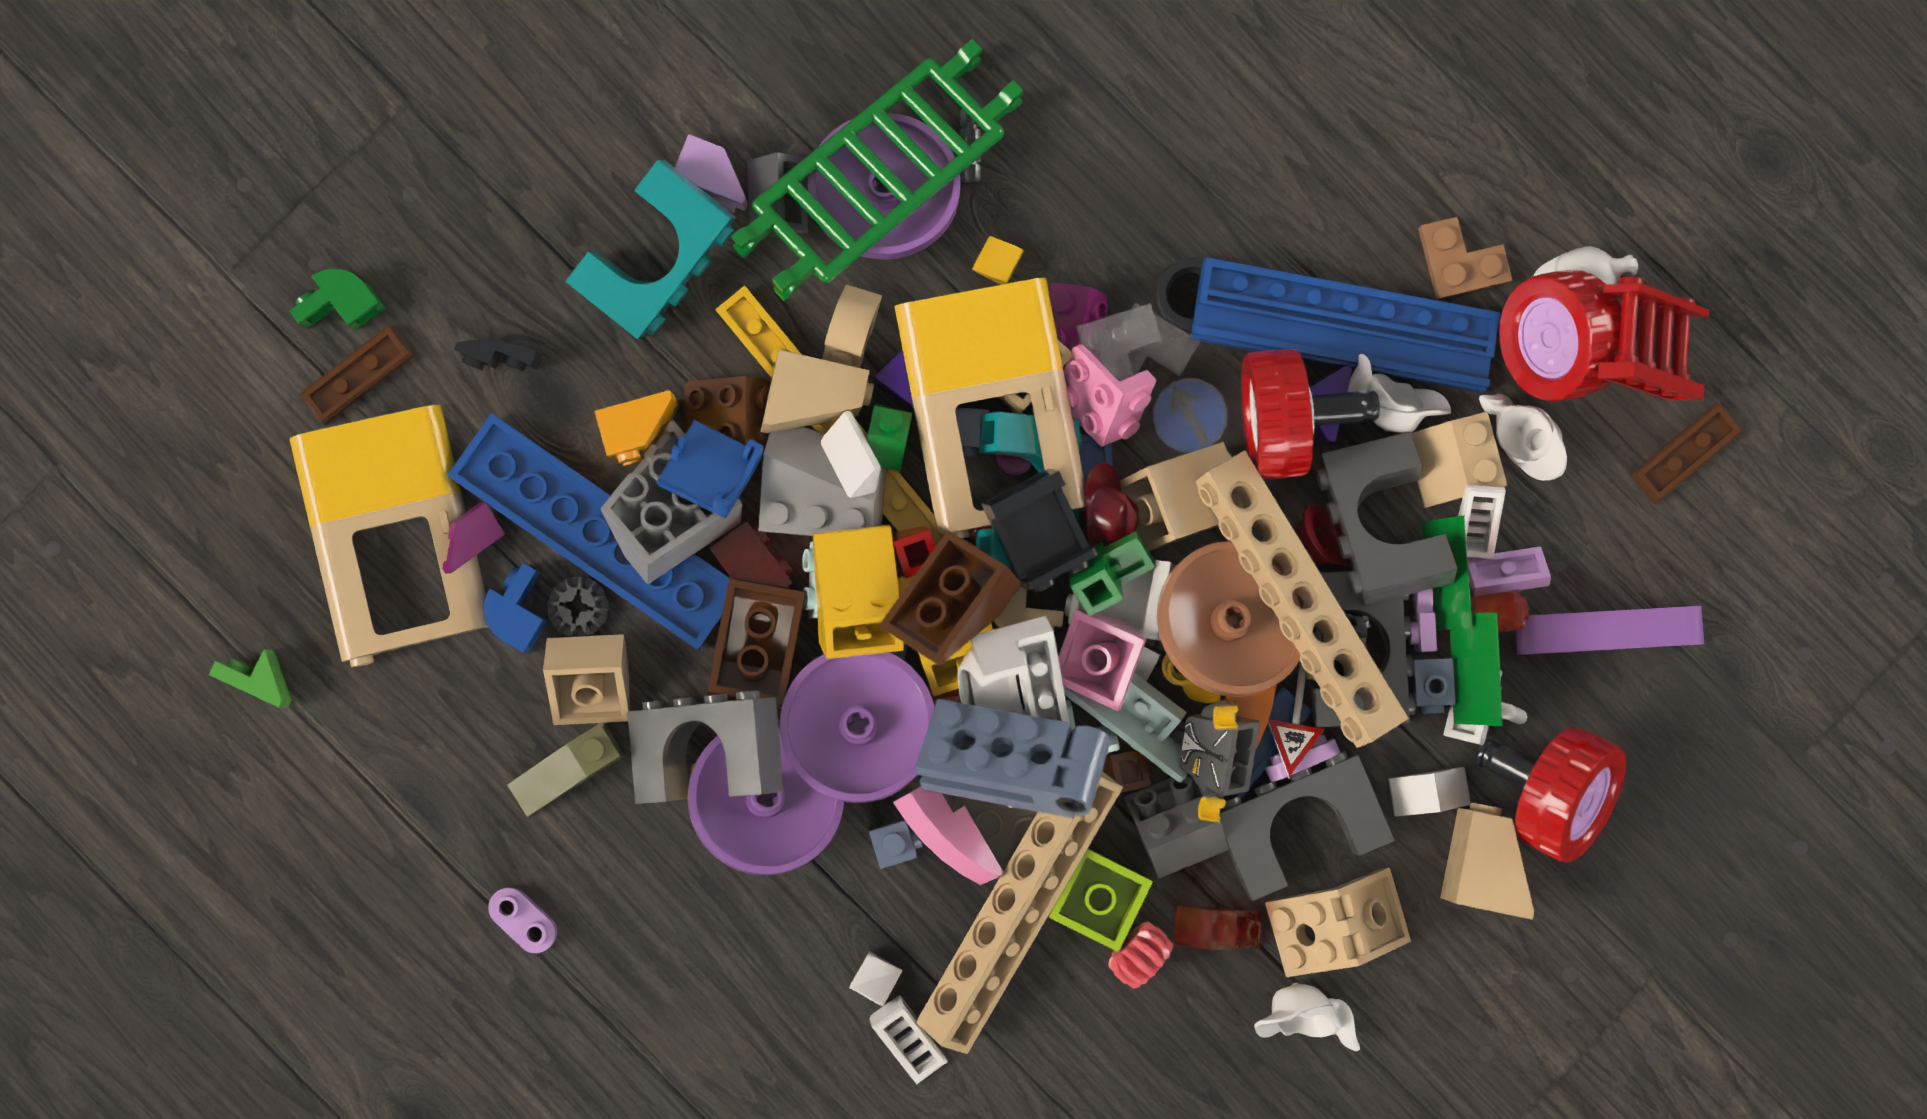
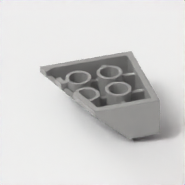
M673 419L667 425L665 433L655 445L652 444L644 454V459L632 474L629 473L601 508V512L624 556L647 584L741 523L742 502L739 498L725 519L657 485L659 476L670 460L673 446H678L679 436H685V433Z
M806 427L771 432L763 454L759 531L813 536V533L882 526L886 469H880L875 493L849 498L821 445L824 435Z

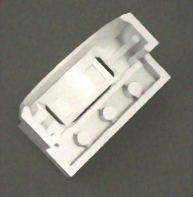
M1045 616L980 633L970 640L972 649L967 651L958 670V687L961 703L1024 715L1016 681V674H1018L1026 715L1070 723L1054 632Z

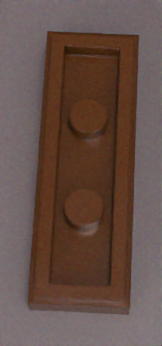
M389 324L307 387L299 396L320 423L326 425L415 355Z
M1717 402L1631 473L1630 476L1648 498L1656 504L1744 430L1723 405Z

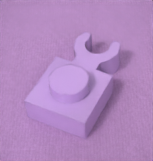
M1432 588L1412 593L1414 614L1412 615L1411 637L1408 639L1409 645H1414V653L1437 651L1435 613H1433Z

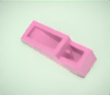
M921 786L893 802L907 824L922 842L942 861L961 875L982 885L1004 874L965 806L952 811L942 793L923 790Z

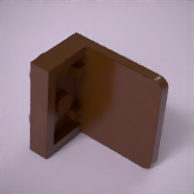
M749 376L687 382L685 385L684 433H687L695 420L744 445L751 439L764 446V454L769 434L760 431L771 381Z

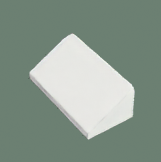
M845 411L824 435L821 445L847 496L855 498L875 493L881 466L853 413Z

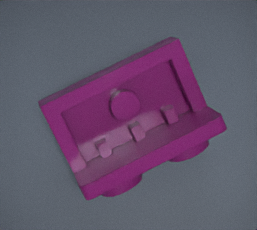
M1051 283L1049 296L1057 339L1070 351H1072L1073 347L1082 344L1097 357L1100 351L1099 337L1102 322L1106 319L1108 313L1107 295L1088 286Z

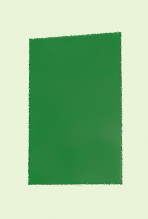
M1464 515L1422 522L1423 539L1446 534L1457 566L1454 583L1433 588L1432 607L1433 613H1435L1436 631L1473 628Z
M1497 612L1472 613L1473 628L1450 630L1451 658H1453L1455 705H1453L1454 724L1502 726Z

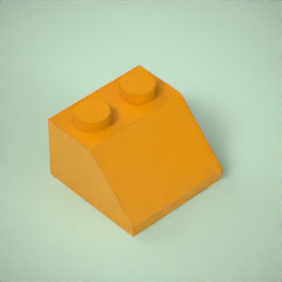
M668 390L596 410L595 415L606 455L615 463H623L624 467L640 464L644 459V454L651 445H655L665 433V428L674 418L680 407L678 399L673 393Z

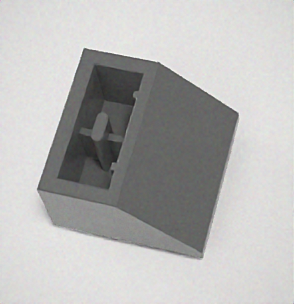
M1189 773L1182 782H1178L1171 777L1124 797L1140 840L1158 879L1229 850L1221 821L1212 822L1199 819L1198 806L1204 794Z

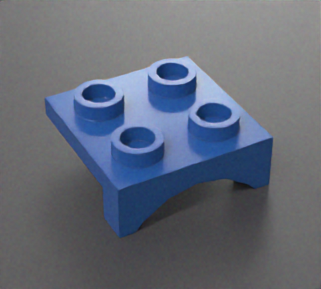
M694 420L685 436H679L678 446H673L670 460L659 476L657 485L726 519L763 457L764 446L751 439L744 445Z

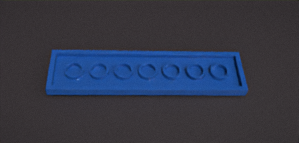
M490 414L447 475L697 650L701 649L721 620L730 578L693 554L647 584L624 556L601 512L602 506L610 498V495L494 414Z

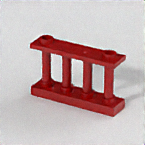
M1623 277L1619 279V284H1605L1604 293L1622 299L1619 356H1614V362L1599 363L1598 378L1667 401L1704 400V385L1690 380L1691 375L1687 374L1690 318L1709 317V309L1696 305L1695 299L1678 298L1645 285L1642 278ZM1638 306H1640L1639 329H1638V344H1637V357H1636V356H1635V344H1636V329H1637V313H1638ZM1657 313L1655 358L1653 363L1655 314ZM1673 319H1674L1672 364H1671V368H1670L1671 341H1672V325H1673Z

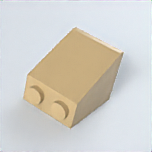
M1224 442L1148 466L1120 480L1121 492L1135 501L1138 506L1139 521L1136 531L1148 551L1219 526V520L1211 507L1206 506L1201 500L1198 492L1199 487L1195 481L1209 470L1232 458L1227 452ZM1231 494L1233 503L1237 507L1243 508L1241 499L1237 495Z
M1470 803L1469 810L1458 808L1440 898L1455 904L1533 920L1534 909L1513 820L1501 817L1502 809L1492 806Z

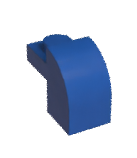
M522 563L519 569L514 567L508 574L503 584V587L507 588L504 594L497 590L489 589L485 598L484 614L489 628L500 640L522 653L529 654L547 625L548 620L523 606L542 574L540 571Z

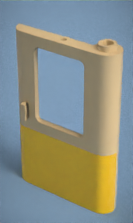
M1046 278L1019 281L894 306L938 534H945L949 530L958 537L965 538L970 536L969 529L991 525L985 511L976 510L973 506L955 409L959 404L1025 392L1030 395L1044 470L1050 468L1060 471L1066 484L1061 488L1071 509L1085 507V481Z
M441 405L423 406L306 432L289 439L342 662L350 661L351 668L374 663L373 656L382 652L489 627L484 614L486 591L477 555L452 573L445 574L442 569L443 562L447 559L450 539H448L450 524L466 513V507L460 484L447 476L454 467L455 462ZM424 517L429 522L450 615L444 621L378 635L373 628L353 544V535L358 531Z

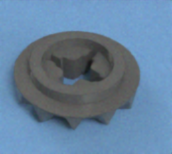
M582 576L566 578L557 586L553 587L547 601L548 618L559 632L570 637L589 636L602 627L608 616L609 603L605 591L595 581ZM579 590H581L582 603L587 604L589 607H594L593 611L580 612L579 618H576V624H574L573 611L563 607L562 604L574 602L579 594Z

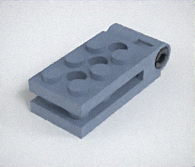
M937 699L915 768L917 774L922 775L920 784L923 790L1074 818L1075 815L1083 816L1091 812L1111 740L1103 731L1089 726H1078L1071 730V725L1067 722Z

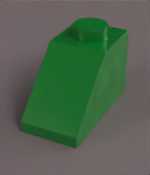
M881 403L875 404L867 442L881 468L901 471L914 410Z

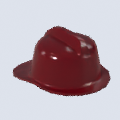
M1107 462L1096 464L1090 470L1084 487L1086 541L1092 547L1100 542L1106 547L1136 531L1139 521V509L1135 501L1121 492L1120 480L1115 468Z
M1316 505L1306 507L1303 519L1296 525L1294 531L1315 566L1322 567L1337 563L1351 568L1349 559L1343 560L1337 542V538L1341 537L1337 524L1331 525L1327 510Z

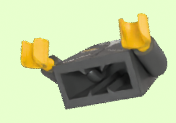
M1228 699L1204 707L1201 714L1190 715L1186 722L1181 721L1172 732L1173 741L1182 745L1181 768L1192 776L1204 794L1198 806V817L1200 820L1220 822V809L1224 808L1226 804L1223 796L1247 792L1250 787L1260 721L1237 716L1238 706Z

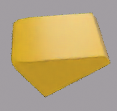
M989 236L972 270L1000 285L1007 284L1023 255V249Z

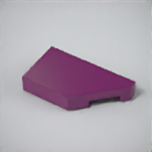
M486 502L477 504L450 524L448 554L442 567L445 574L454 572L505 535Z

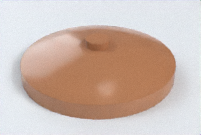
M1217 542L1197 549L1181 560L1167 576L1157 604L1159 636L1171 662L1193 684L1222 696H1250L1265 691L1281 682L1293 671L1300 661L1299 651L1293 642L1283 635L1278 617L1272 607L1267 606L1263 602L1259 594L1258 584L1252 574L1247 573L1241 566L1239 553L1232 542ZM1272 560V566L1275 572H1277L1280 575H1283V569L1280 563H1278L1275 560ZM1293 593L1295 605L1303 609L1302 599Z

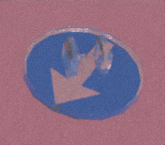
M1183 378L1170 383L1159 393L1153 405L1152 422L1158 437L1168 447L1178 452L1191 453L1212 446L1221 438L1227 425L1228 410L1223 396L1213 385L1201 379Z

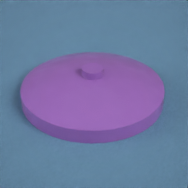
M887 113L941 169L955 158L950 147L925 123L909 116ZM849 120V121L843 123L842 125H840L839 127H837L836 129H834V130L821 142L820 145H822L825 141H827L831 136H833L836 132H838L842 127H844V126H845L847 123H849L851 120ZM874 122L857 135L912 192L929 180ZM846 145L829 158L883 216L887 215L901 203ZM818 169L808 175V192L855 240L872 227ZM960 174L861 256L872 259H898L918 253L933 244L947 230L957 211L960 198ZM820 226V228L824 231V233H825L833 242H835V241L829 236V234Z
M890 652L826 659L823 654L809 663L797 675L786 693L780 716L781 739L792 767L814 790L843 802H873L899 792L918 776L915 766L935 707L929 689L920 675L903 659Z
M778 720L784 784L783 792L729 797L726 756L719 736H716L703 750L695 763L689 780L688 810L692 825L699 839L718 860L731 868L748 874L777 875L805 865L824 850L831 841L843 813V801L832 799L814 790L794 770L783 747L780 720Z

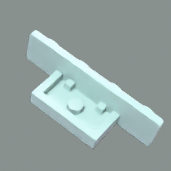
M1135 672L1120 711L1111 709L1063 686L1064 694L1071 701L1078 704L1100 721L1102 725L1109 728L1130 744L1132 748L1156 764L1163 772L1169 774L1178 782H1182L1186 778L1188 773L1180 765L1182 746L1174 742L1169 734L1182 721L1187 712Z

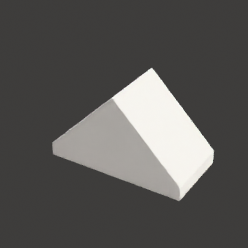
M1464 767L1388 778L1395 817L1443 812L1470 805Z

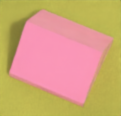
M1075 609L1058 656L1063 686L1111 709L1120 711L1146 638L1126 619L1100 613L1089 617L1086 610Z

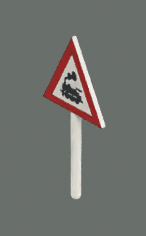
M1301 662L1299 665L1292 723L1268 720L1288 778H1290L1325 730L1300 725L1306 670Z

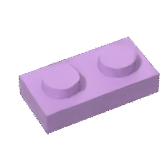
M1541 547L1494 553L1493 559L1467 557L1469 582L1474 597L1550 585L1551 575Z

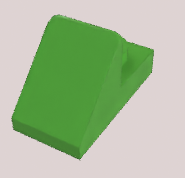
M263 650L252 673H250L252 666L234 658H230L229 662H214L209 673L210 676L276 707H289L292 700L274 650Z

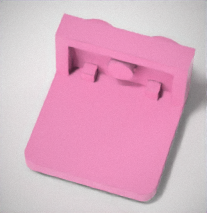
M1080 344L1073 347L1071 351L1072 357L1068 360L1064 369L1072 417L1080 419L1082 428L1101 447L1121 438H1130L1139 429L1140 418L1144 409L1151 401L1150 395L1157 380L1146 370L1118 381L1084 345Z

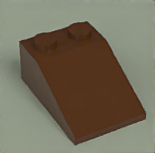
M948 530L879 626L941 666L1000 616L1022 583L1006 565Z
M729 579L707 690L708 695L728 694V701H737L736 693L760 691V698L776 697L777 710L781 711L784 698L790 687L805 592Z

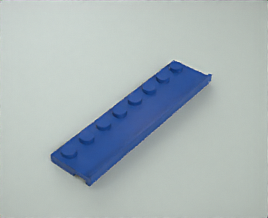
M1206 257L1202 262L1190 340L1254 352L1274 349H1295L1299 351L1303 361L1341 368L1348 366L1352 367V370H1355L1358 366V355L1364 354L1369 359L1372 373L1384 374L1395 378L1483 393L1486 392L1490 384L1488 375L1491 358L1494 357L1500 312Z

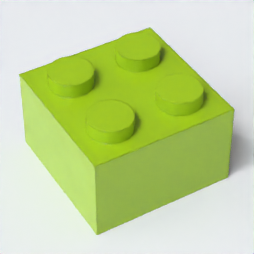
M1087 848L1048 917L1119 952L1153 881Z

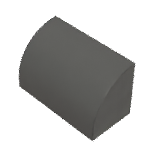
M777 152L747 160L749 224L759 217L752 208L754 199L806 157ZM805 178L800 183L807 190V179ZM788 192L771 206L797 234L808 232L807 212ZM772 231V232H771L769 235H767V236H778V235H777L774 231Z

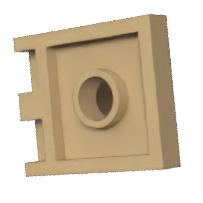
M1390 867L1378 869L1332 889L1277 898L1265 903L1286 977L1360 966L1411 942ZM1306 924L1310 926L1315 933L1314 942L1311 941L1305 933Z

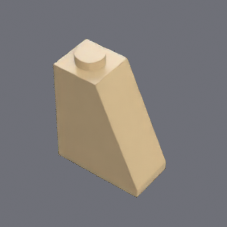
M779 350L760 432L769 434L771 432L835 421L845 411H850L854 417L858 416L862 405L869 406L874 384L867 382L870 370Z

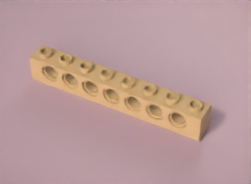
M1246 451L1209 470L1196 480L1201 500L1206 506L1211 507L1218 518V525L1223 536L1234 544L1239 553L1241 566L1247 573L1252 574L1259 586V594L1263 602L1267 606L1272 607L1280 621L1279 626L1283 635L1292 641L1299 651L1300 662L1303 668L1313 675L1321 688L1320 694L1327 706L1334 709L1341 721V729L1346 738L1354 742L1355 746L1359 748L1373 742L1408 720L1409 718ZM1231 494H1235L1241 499L1243 508H1239L1233 503ZM1252 527L1257 528L1262 533L1263 542L1258 541L1253 536ZM1272 560H1275L1278 563H1280L1283 569V575H1280L1277 572H1275L1272 566ZM1293 593L1302 599L1303 609L1295 605ZM1313 627L1320 629L1323 634V642L1315 638ZM1334 660L1343 666V676L1335 671ZM1355 693L1364 701L1363 710L1355 703Z
M1104 772L1101 773L1089 814L1083 816L1075 815L1074 818L1038 812L1004 869V874L1000 876L916 1021L942 1047L968 1054L1123 788V786Z

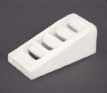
M1466 485L1458 516L1464 515L1467 557L1493 559L1506 493L1505 487ZM1474 496L1493 498V502L1473 501ZM1471 509L1490 510V514L1471 513ZM1469 521L1487 522V525H1469ZM1467 533H1480L1484 534V536L1470 537L1467 536Z
M900 995L870 1016L872 1028L916 1084L948 1062L931 1036L916 1023L918 1018ZM908 1026L912 1028V1030L903 1035L897 1041L894 1039V1036L899 1034ZM920 1038L922 1042L905 1054L903 1050ZM929 1050L932 1055L915 1067L912 1062Z

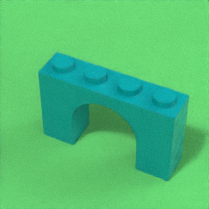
M657 160L634 191L664 214L675 227L679 239V254L672 270L656 282L640 281L626 274L598 250H593L586 253L565 281L636 339L643 338L647 334L652 337L657 333L666 321L662 314L671 304L676 307L689 291L684 285L693 274L699 277L712 261L708 254L716 244L722 247L735 231L731 224L737 217L666 160Z
M1005 412L981 415L979 453L1020 457L1030 462L1039 473L1044 471L1034 415ZM1073 419L1078 449H1080L1082 444L1080 419ZM1075 508V509H1072V511H1073V513H1074V515H1075V517H1076V519H1077V522H1078V521H1079V509H1078V508ZM976 530V548L1013 571L994 530Z

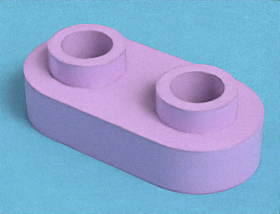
M1322 734L1293 774L1338 755L1340 750L1335 738L1327 740L1325 735ZM1277 753L1269 757L1271 764L1266 766L1265 770L1270 782L1288 777L1280 754Z
M506 887L497 891L491 897L488 910L492 920L524 950L530 953H540L549 949L554 944L557 938L555 922L523 891L515 887ZM505 900L511 901L514 905V911L510 915L505 914L501 909V905ZM532 927H538L542 931V937L539 941L531 939L529 931Z

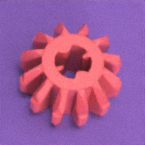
M1150 922L1141 923L1130 934H1127L1119 952L1114 951L1112 953L1108 966L1124 984H1128L1133 989L1138 988L1142 984H1146L1163 967L1164 962L1170 957L1173 943L1157 926L1155 927Z

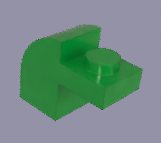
M326 269L311 276L320 289L316 292L315 290H310L301 295L295 302L297 306L289 312L298 324L308 329L336 309L348 326L358 330L384 311L386 307L374 290L355 274L342 269Z
M1137 531L1104 547L1102 542L1096 544L1093 547H1095L1098 555L1089 559L1090 565L1077 573L1070 574V586L1089 617L1123 600V584L1156 568L1155 560Z

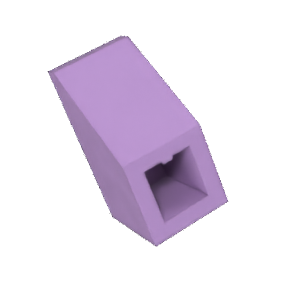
M688 134L675 168L729 212H734L736 208L746 211L748 202L725 149Z

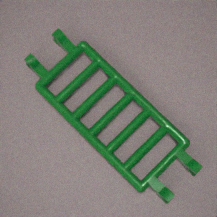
M973 39L967 42L957 55L943 66L933 58L924 60L754 199L752 208L759 217L731 236L735 242L733 248L742 258H745L762 239L774 231L800 258L793 266L782 271L772 279L776 285L773 288L774 292L783 301L788 299L798 289L799 285L813 274L822 282L828 283L1003 138L1004 129L997 121L1022 104V100L1019 97L1023 94V89L1012 80L995 99L983 108L956 81L964 73L973 70L981 64L982 59L978 55L982 53V48ZM929 76L985 131L970 146L914 90ZM901 99L958 155L942 169L886 113ZM873 122L929 178L914 192L857 136ZM845 145L901 202L887 215L883 216L829 160L831 156ZM818 169L872 225L858 239L855 240L800 183L814 170ZM787 192L843 249L829 263L826 264L771 207Z

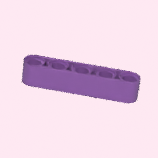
M1702 606L1515 617L1517 655L1704 644Z

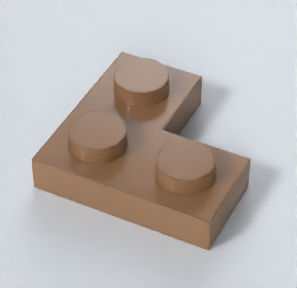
M1458 217L1421 225L1418 228L1436 301L1508 284L1513 281L1503 244L1469 253L1466 252Z

